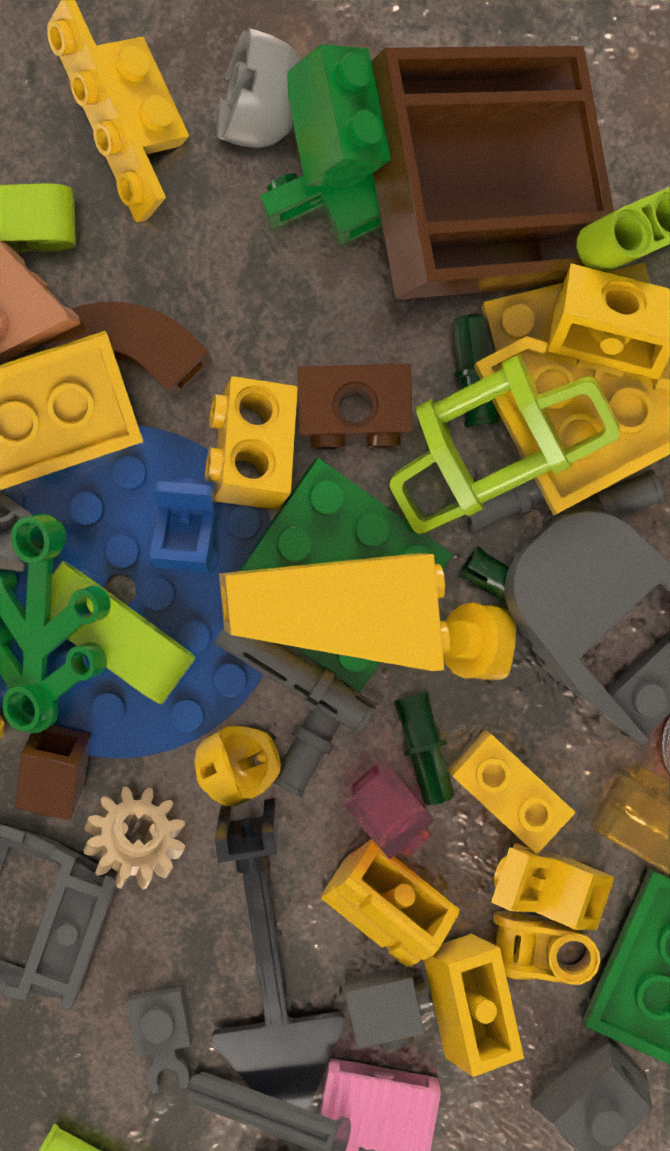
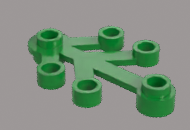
M45 513L20 518L14 524L11 532V542L15 553L21 560L28 563L26 612L13 593L17 584L14 571L0 569V675L9 688L3 698V713L13 728L28 733H40L49 729L55 723L58 716L57 700L79 681H85L101 675L107 665L106 654L101 646L94 642H87L71 648L67 653L66 663L46 678L47 656L84 624H91L106 618L110 612L111 603L108 594L101 587L90 586L75 591L70 598L69 605L50 621L53 558L59 555L66 543V531L59 520ZM87 597L92 601L93 613L87 607ZM14 638L23 651V667L10 650ZM83 654H85L89 660V669L84 664Z

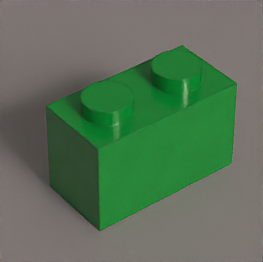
M320 44L287 72L288 99L306 186L353 187L391 161L369 48Z

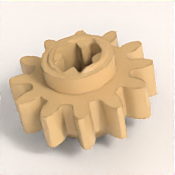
M127 786L122 787L117 799V805L110 798L103 796L97 806L99 815L89 816L85 825V831L90 835H94V837L87 841L84 854L90 856L101 854L102 858L95 874L100 876L107 873L111 868L118 872L115 878L117 888L121 889L129 876L135 875L138 885L142 889H147L153 876V870L156 875L166 879L173 869L170 859L179 858L185 849V845L181 841L174 839L181 833L185 822L178 819L168 821L167 816L173 806V802L167 800L162 802L159 807H156L151 803L153 799L152 788L148 787L143 792L140 800H134L131 790ZM134 832H137L144 840L141 842L138 839L132 844L125 835L127 833L131 837Z

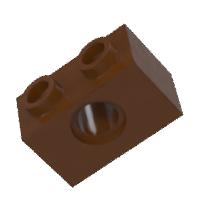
M411 363L298 366L299 435L301 441L311 440L312 449L345 448V439H367L368 448H395L401 446L400 438L411 437L413 432ZM350 395L364 397L370 404V415L360 422L346 420L339 411V405L344 398Z

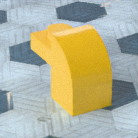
M514 842L513 848L509 847L507 856L500 861L495 871L494 886L496 889L491 903L509 911L536 912L575 930H597L615 877L543 849L536 854L526 844Z

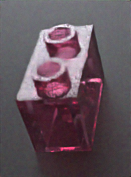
M385 756L343 791L345 808L389 859L393 858L400 851L405 857L411 855L432 835L427 827L435 820L428 806Z

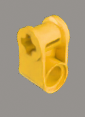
M497 911L494 913L493 922L498 925L496 946L500 947L506 977L522 980L539 979L580 985L591 980L597 973L600 965V953L586 930H575L554 920L542 919L525 913ZM516 935H518L515 954H513ZM569 941L583 943L586 949L584 957L574 965H566L557 960L559 948Z

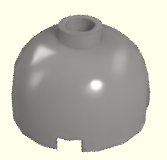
M248 28V31L243 30L240 34L225 76V80L229 81L226 101L220 97L216 122V137L218 139L239 146L262 148L274 145L289 134L293 126V119L288 99L287 72L300 62L301 59L299 54L288 43L268 33Z

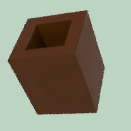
M55 725L40 733H31L20 756L15 808L38 813L46 817L71 820L85 787L92 733Z

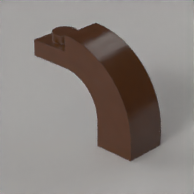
M96 302L73 308L72 310L78 315L81 324L42 343L46 349H50L105 331L115 359L133 363L144 369L173 398L212 361L209 351L178 322L154 309L128 302Z

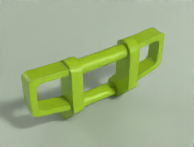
M518 354L502 362L503 369L438 402L430 399L416 406L417 416L429 450L397 470L389 483L390 489L412 529L416 533L422 534L465 514L467 516L475 514L485 508L484 502L551 470L558 474L572 467L573 462L616 441L620 434V426L596 379L584 377L538 395L531 374ZM512 390L517 406L541 450L474 482L452 441L447 422ZM578 395H587L593 401L605 428L601 432L566 449L545 408ZM436 462L458 502L432 514L425 515L419 511L405 485V481Z

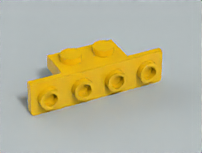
M61 0L47 24L50 47L60 57L70 79L73 97L83 107L92 126L96 147L106 157L116 178L120 199L129 207L137 223L148 220L166 199V196L147 154L182 146L189 137L188 131L144 36L96 45L76 1Z

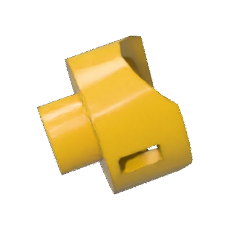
M478 603L461 604L454 609L445 621L450 635V652L448 655H443L446 666L453 674L466 679L476 678L493 681L503 680L508 677L513 662L516 640V622L511 617L509 609Z
M228 726L203 739L196 749L194 763L197 782L203 791L214 801L224 806H238L264 793L276 780L281 770L279 751L273 739L268 733L258 729ZM256 756L257 760L262 764L255 766L253 757Z

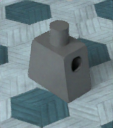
M604 1035L531 1103V1107L573 1151H611L649 1115L653 1108L646 1073L615 1040Z

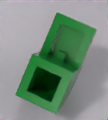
M289 173L269 183L266 187L268 192L260 195L262 211L271 230L320 207L339 246L382 227L373 173L353 187L306 186L304 175L298 177L296 173Z

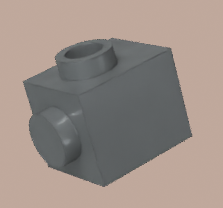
M402 966L345 979V993L357 1049L381 1044L382 1049H398L412 1044L414 1036L425 1034L421 1016L432 1014L425 980L413 982L410 967Z

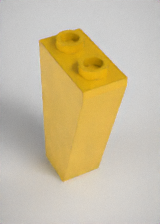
M415 553L219 573L224 631L230 635L428 671L444 670L443 655H448L450 652V635L446 622L440 621L438 598L444 597L445 579L441 565L435 564L434 554Z

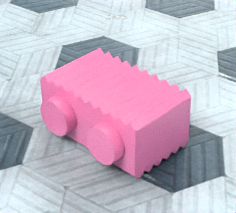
M330 1058L325 1075L319 1114L336 1121L341 1116L350 1119L351 1133L345 1151H359V1147L376 1151H431L441 1096L438 1077Z

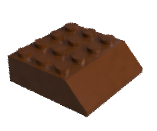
M584 46L384 48L371 60L391 161L375 171L373 176L396 300L544 287L564 282L571 263L586 267L578 255L577 237L584 227L614 212Z

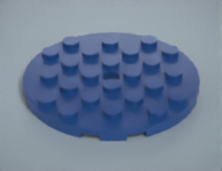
M139 425L138 427L143 439L142 443L0 490V492L31 514H49L59 520L64 526L66 543L59 555L53 558L52 575L62 561L84 573L104 589H106L112 577L118 575L128 576L136 586V594L134 600L127 606L169 635L196 657L163 705L139 692L107 667L101 675L85 681H79L57 700L58 716L53 725L92 733L89 756L102 758L150 756L170 751L198 739L229 718L246 701L264 676L233 654L214 645V642L224 627L219 573L238 571L271 523V519L265 508L216 502L218 514L209 572L152 567L149 555L158 508L154 495L156 482H172L177 478H191L212 487L214 482L205 481L208 449L178 434ZM28 565L23 572L14 571L17 584L13 593L25 612ZM14 638L10 650L23 667V651ZM65 640L47 656L46 678L66 663L67 653L71 648L76 647L70 640ZM83 654L84 664L89 669V660L87 656ZM0 675V709L3 711V698L9 688Z

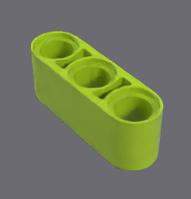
M50 183L0 185V241L9 244L17 253L65 251L76 247L74 189L66 185Z
M670 187L626 205L584 227L577 237V251L584 266L603 272H610L669 245Z
M62 561L52 575L50 621L69 605L70 598L75 591L90 586H101L72 565ZM104 589L111 603L108 616L103 620L84 624L68 640L76 646L87 642H94L101 646L106 654V667L151 700L163 705L196 657L169 635ZM87 597V607L93 613L92 601Z

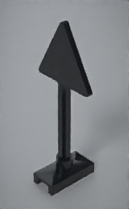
M275 798L264 800L262 817L234 820L232 806H220L215 835L218 863L235 860L237 872L243 874L265 1021L258 1024L214 1030L211 1041L252 1090L309 1110L345 1025V1015L342 1012H334L300 1018H290L288 1016L266 869L270 867L269 855L277 854L278 814Z

